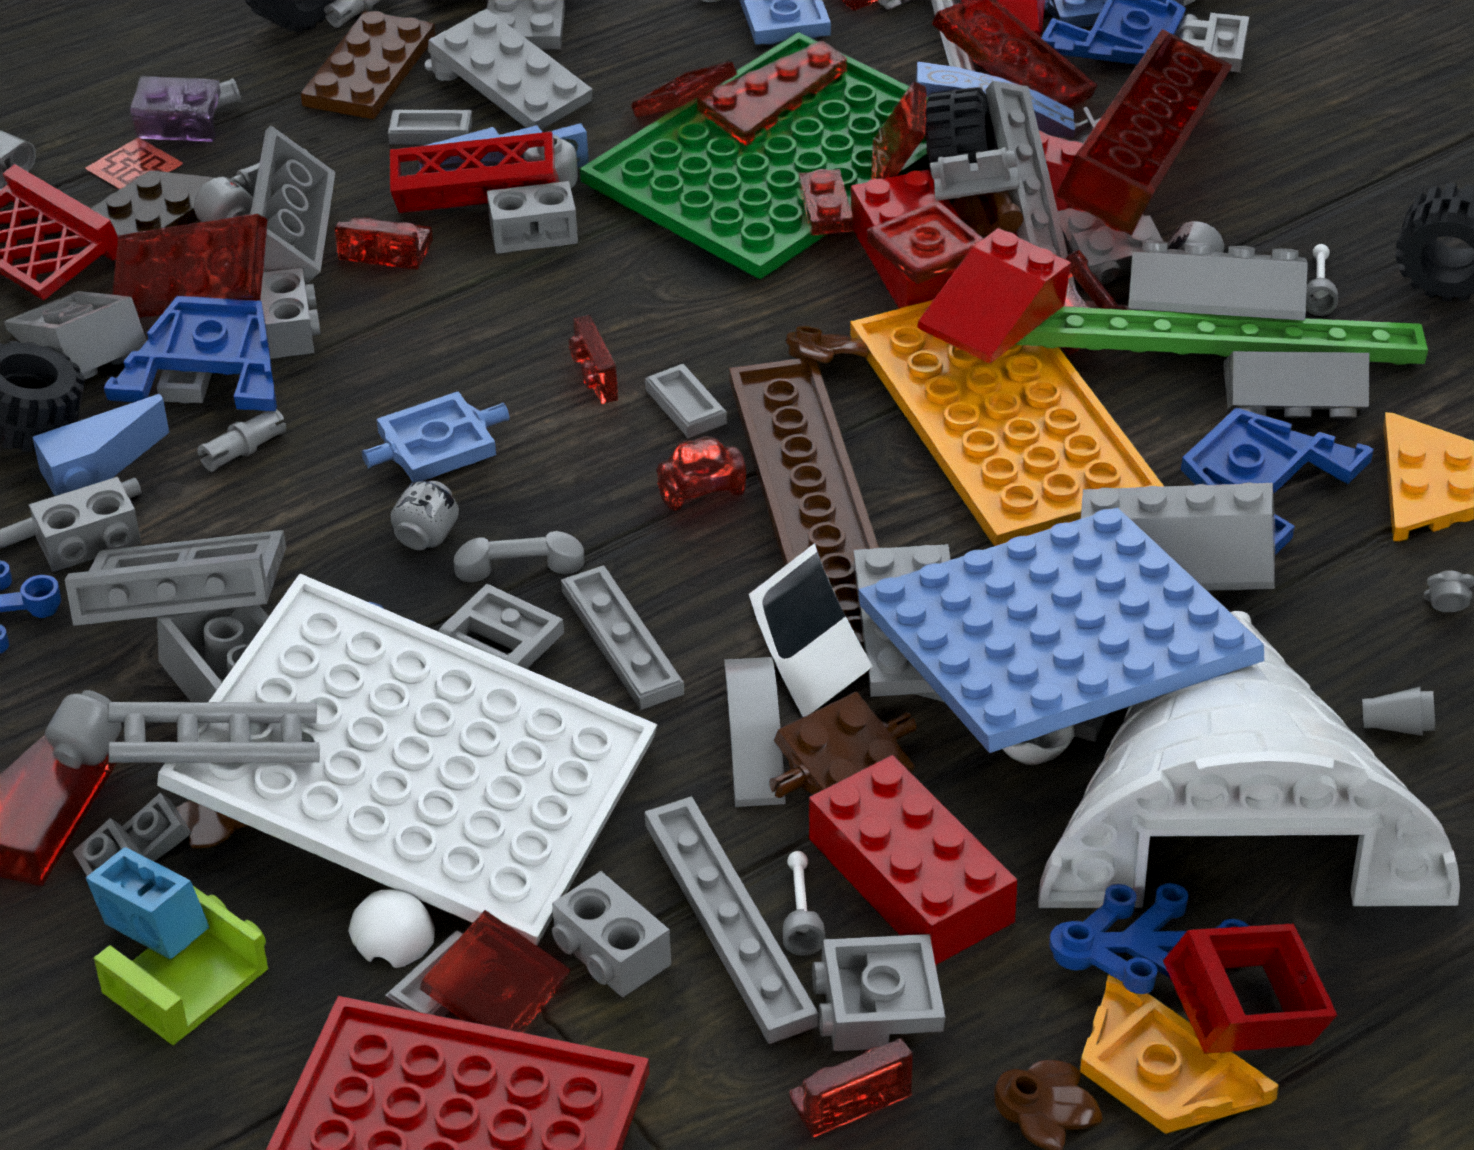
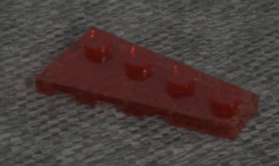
M824 41L813 43L798 52L782 57L769 65L748 72L740 78L717 86L713 90L697 96V110L747 146L755 140L756 131L760 128L766 130L771 128L778 122V115L784 110H795L802 104V97L807 93H818L846 72L847 57Z

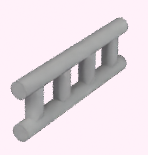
M108 702V723H124L125 742H109L108 760L109 763H319L320 744L319 742H303L301 723H316L317 704L295 702ZM145 723H177V742H146ZM198 723H229L230 742H198ZM250 723H281L282 742H251Z

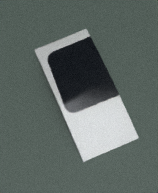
M815 543L749 594L756 619L769 651L803 717L813 713L873 667L836 598L821 563Z

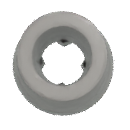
M1416 687L1376 698L1363 699L1364 728H1377L1423 736V731H1435L1434 692L1421 691V687Z

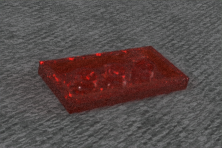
M966 0L937 11L932 25L940 30L950 42L960 47L977 65L983 67L991 75L1018 85L1028 86L1029 89L1037 91L1068 108L1092 98L1098 86L996 0Z
M257 213L118 235L112 295L132 297L139 318L162 315L176 296L261 301L268 219Z

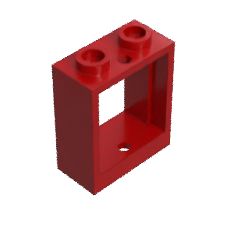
M1294 923L1187 930L1163 960L1204 1054L1311 1045L1337 1017L1331 999L1322 984ZM1263 966L1284 1012L1245 1015L1224 968Z

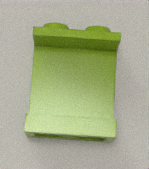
M194 886L193 888L209 928L171 960L148 948L131 961L111 945L94 957L102 993L173 1046L268 970L264 949L266 940L257 925L250 920L242 921L228 911L218 897L215 895L207 896Z

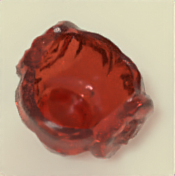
M705 436L697 438L695 441L688 440L679 443L669 459L660 462L656 468L660 496L664 503L673 511L679 510L682 507L684 499H692L713 491L729 490L733 495L745 493L746 466L743 455L735 446L725 447L712 437Z

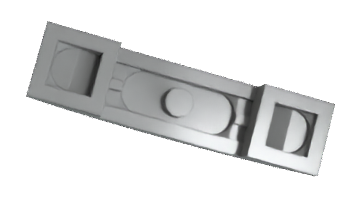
M773 657L725 659L724 667L735 807L785 804V795L782 798H777L775 796L776 791L772 793L769 785L771 778L784 773L782 751L774 742L776 733L780 729V717Z

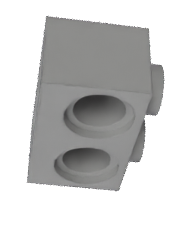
M569 181L487 191L490 228L496 254L578 244L576 208Z
M303 267L251 274L254 300L262 301L270 358L315 353L312 336L321 335L314 284H305Z
M118 477L29 504L37 541L53 572L95 559L101 550L128 548L142 544L135 509Z
M602 871L552 903L554 920L552 934L557 945L566 954L570 955L573 953L587 966L590 974L598 983L602 985L607 983L622 998L671 965L669 929Z

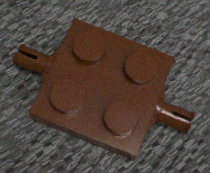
M858 692L848 695L778 729L774 742L788 759L791 770L771 778L769 781L772 793L776 791L775 796L777 798H782L784 795L800 787L814 795L891 755H894L912 773L915 765L897 744L896 740L916 731L915 719H910L911 714L905 712L886 723L882 722V720L876 717Z

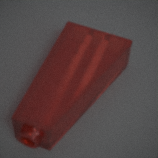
M44 734L0 774V877L38 886L45 884L117 764L109 763L108 754L98 765L89 766L82 763L78 769L71 768L54 758L52 755L54 748L47 741L46 734Z

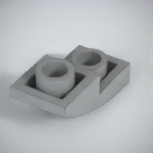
M159 793L123 826L111 818L80 844L73 851V854L88 876L124 847L155 861L177 846L192 832L172 801Z

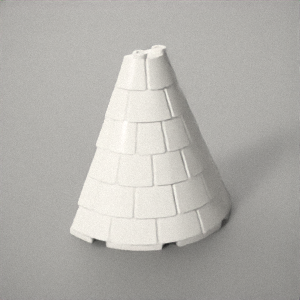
M1233 611L1230 613L1264 643V661L1132 705L1128 708L1125 719L1112 739L1103 761L1089 782L1082 801L1046 863L1038 892V908H1099L1103 905L1105 890L1113 884H1123L1131 887L1136 892L1135 907H1143L1150 836L1359 835L1350 889L1353 906H1458L1460 882L1454 851L1444 828L1433 813L1374 756L1373 751L1310 689V685L1285 663L1282 656L1251 624L1250 616L1243 611Z

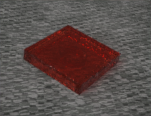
M729 61L691 70L633 101L631 107L636 118L679 108L738 74L733 62Z
M913 81L873 139L871 180L897 176L924 138L926 127V86Z
M939 201L932 202L867 229V242L916 284L957 268L973 246L983 240L980 235Z
M484 910L422 979L420 990L463 1021L522 1033L565 983L571 969Z

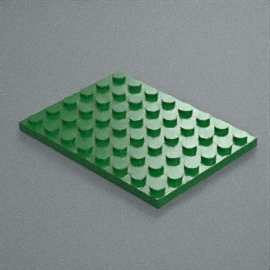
M798 32L581 167L580 180L589 187L761 280L851 219V185L866 183L873 179L905 175L912 171H921L929 166L925 138V107L928 97L916 96V89Z

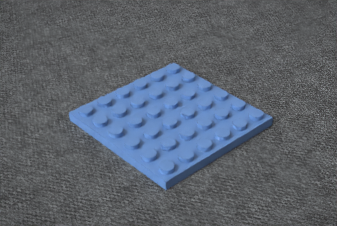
M1118 507L1097 511L1092 516L1070 523H1058L1052 526L1051 529L1028 536L1014 537L1006 543L984 550H973L962 557L940 564H928L918 571L895 578H884L876 584L858 589L860 606L989 753L1264 661V643Z

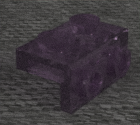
M141 76L130 108L137 137L142 139L213 142L216 136L213 116L221 93L219 81Z

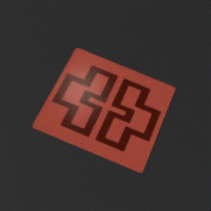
M136 138L85 167V169L115 187L122 189L149 170L170 172L181 166L183 162L143 139Z

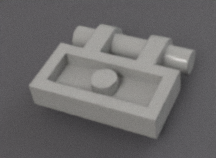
M1210 13L1209 21H1202L1192 14L1184 16L1177 29V41L1174 43L1172 50L1175 67L1184 70L1189 67V64L1194 59L1202 60V69H1212L1220 73L1230 71L1241 72L1249 17Z

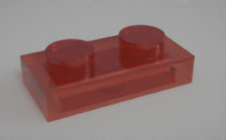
M818 169L813 172L799 173V189L811 235L853 231V216L840 169Z
M586 315L573 318L574 337H569V349L574 363L581 362L582 376L587 389H594L601 404L617 401L616 365L591 316Z

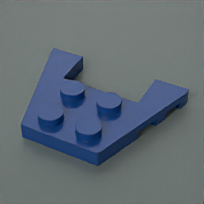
M1107 0L1091 31L1052 18L1040 40L1038 51L1160 67L1176 35L1179 24L1183 21L1186 8L1174 0Z
M176 296L147 332L149 339L139 351H132L123 361L125 365L124 370L117 378L111 376L104 386L108 401L136 402L148 398L158 369L178 370L181 372L222 373L225 375L240 374L234 394L236 409L276 412L277 402L262 301Z
M1235 408L1183 456L1181 470L1194 485L1273 483L1274 494L1307 462L1349 484L1371 462L1374 449L1357 443L1356 449L1334 443L1335 436L1318 432L1314 437L1292 431L1291 423ZM1276 514L1275 555L1293 538L1295 528L1293 524Z

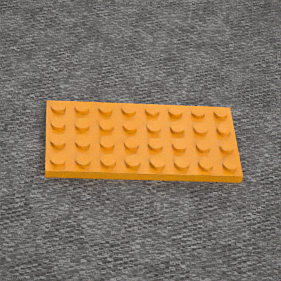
M933 300L850 322V336L865 343L868 349L867 361L994 546L1006 543L1014 537L1028 536L1051 529L1052 526L1058 523H1070L1081 519L1083 489L1164 487L1059 347L1046 348L1043 346L1014 345L989 364L917 328L918 320Z

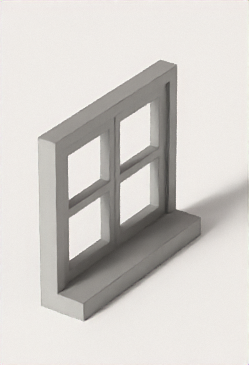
M284 530L101 550L98 552L89 571L69 573L65 578L73 626L267 604L286 550Z

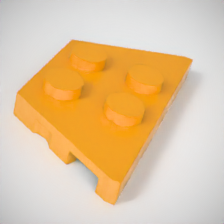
M1385 412L1383 430L1393 541L1407 540L1409 530L1429 525L1428 527L1434 532L1448 528L1456 522L1474 520V441L1395 413Z
M1110 974L1108 975L1106 990L1093 1020L1092 1033L1087 1039L1081 1057L1080 1072L1165 1134L1272 1104L1277 1099L1279 1085L1233 1052L1204 1054L1190 1022L1150 994L1133 993L1124 987L1123 982Z

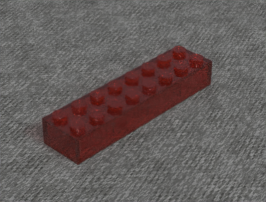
M1161 29L1077 152L1056 196L1065 200L1071 208L1081 212L1086 211L1103 220L1110 229L1125 232L1132 236L1213 105L1233 65Z

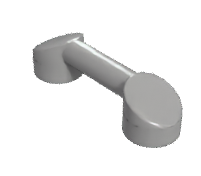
M560 531L550 532L546 537L489 542L485 538H475L463 544L454 555L455 575L462 581L478 582L490 575L492 571L491 560L547 555L548 566L552 571L558 574H572L584 566V548L575 537Z

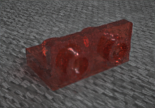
M352 217L350 222L339 221L335 227L339 260L418 270L433 241L432 227L415 225L409 222L397 223L375 220L369 217Z
M902 1038L884 1046L872 1047L858 1057L834 1067L822 1068L812 1076L803 1079V1085L790 1091V1103L814 1138L912 1096L913 1054Z

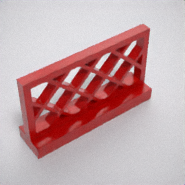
M16 164L2 173L7 185L0 190V209L10 201L15 203L14 209L0 212V224L10 223L9 229L0 230V243L6 242V247L0 249V274L44 301L101 255L113 261L125 252L111 221ZM38 218L36 224L21 226L22 220ZM62 232L61 238L44 241L45 235ZM34 237L33 243L17 246L18 240ZM87 246L79 254L68 256L69 249ZM58 251L57 258L40 261L41 254ZM30 257L29 263L12 266L14 259ZM54 271L41 284L36 281L37 274Z

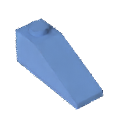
M160 394L33 436L32 438L40 472L53 494L57 496L112 479L169 433L163 398Z

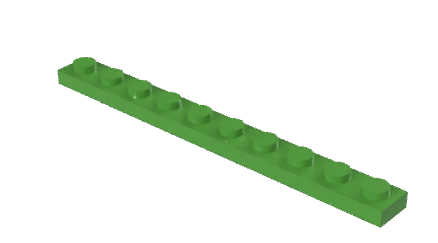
M1062 307L1015 344L1043 346L1046 348L1073 347L1087 348L1089 350L1115 349L1133 352H1174L1182 355L1189 353L1217 354L1228 357L1233 351L1369 353V362H1388L1397 365L1408 363L1425 364L1428 353L1422 324L1305 318V320L1079 307Z

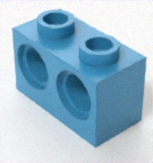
M127 847L122 848L86 877V881L106 925L170 960L180 951L187 948L192 941L209 928L191 880Z

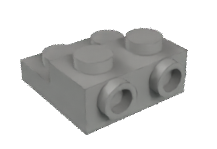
M1130 194L1058 211L1068 257L1083 287L1098 283L1108 284L1118 278L1130 276L1133 247H1142V241L1144 240L1163 241L1150 215L1141 216Z
M930 934L823 940L821 962H813L812 983L815 995L825 994L826 1003L819 1004V1030L821 1037H832L834 1051L888 1048L889 1034L944 1031L945 1012Z

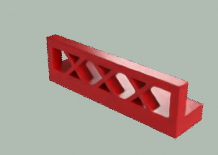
M552 131L390 150V192L399 213L487 204V191L559 182L555 168L554 136ZM544 146L545 160L527 162L520 157L528 148ZM499 151L506 156L496 166L486 167L480 162L489 152ZM453 156H459L465 161L456 170L445 171L439 166L445 159ZM418 160L425 165L415 175L401 176V162Z

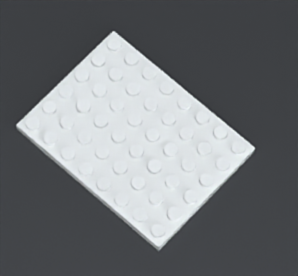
M299 574L209 702L316 703V723H301L303 742H319L320 744L319 763H165L158 772L157 786L391 888L410 893L421 901L535 950L553 918L552 903L565 895L651 744L655 736L657 724ZM198 723V742H230L229 723ZM250 723L251 742H282L281 723Z

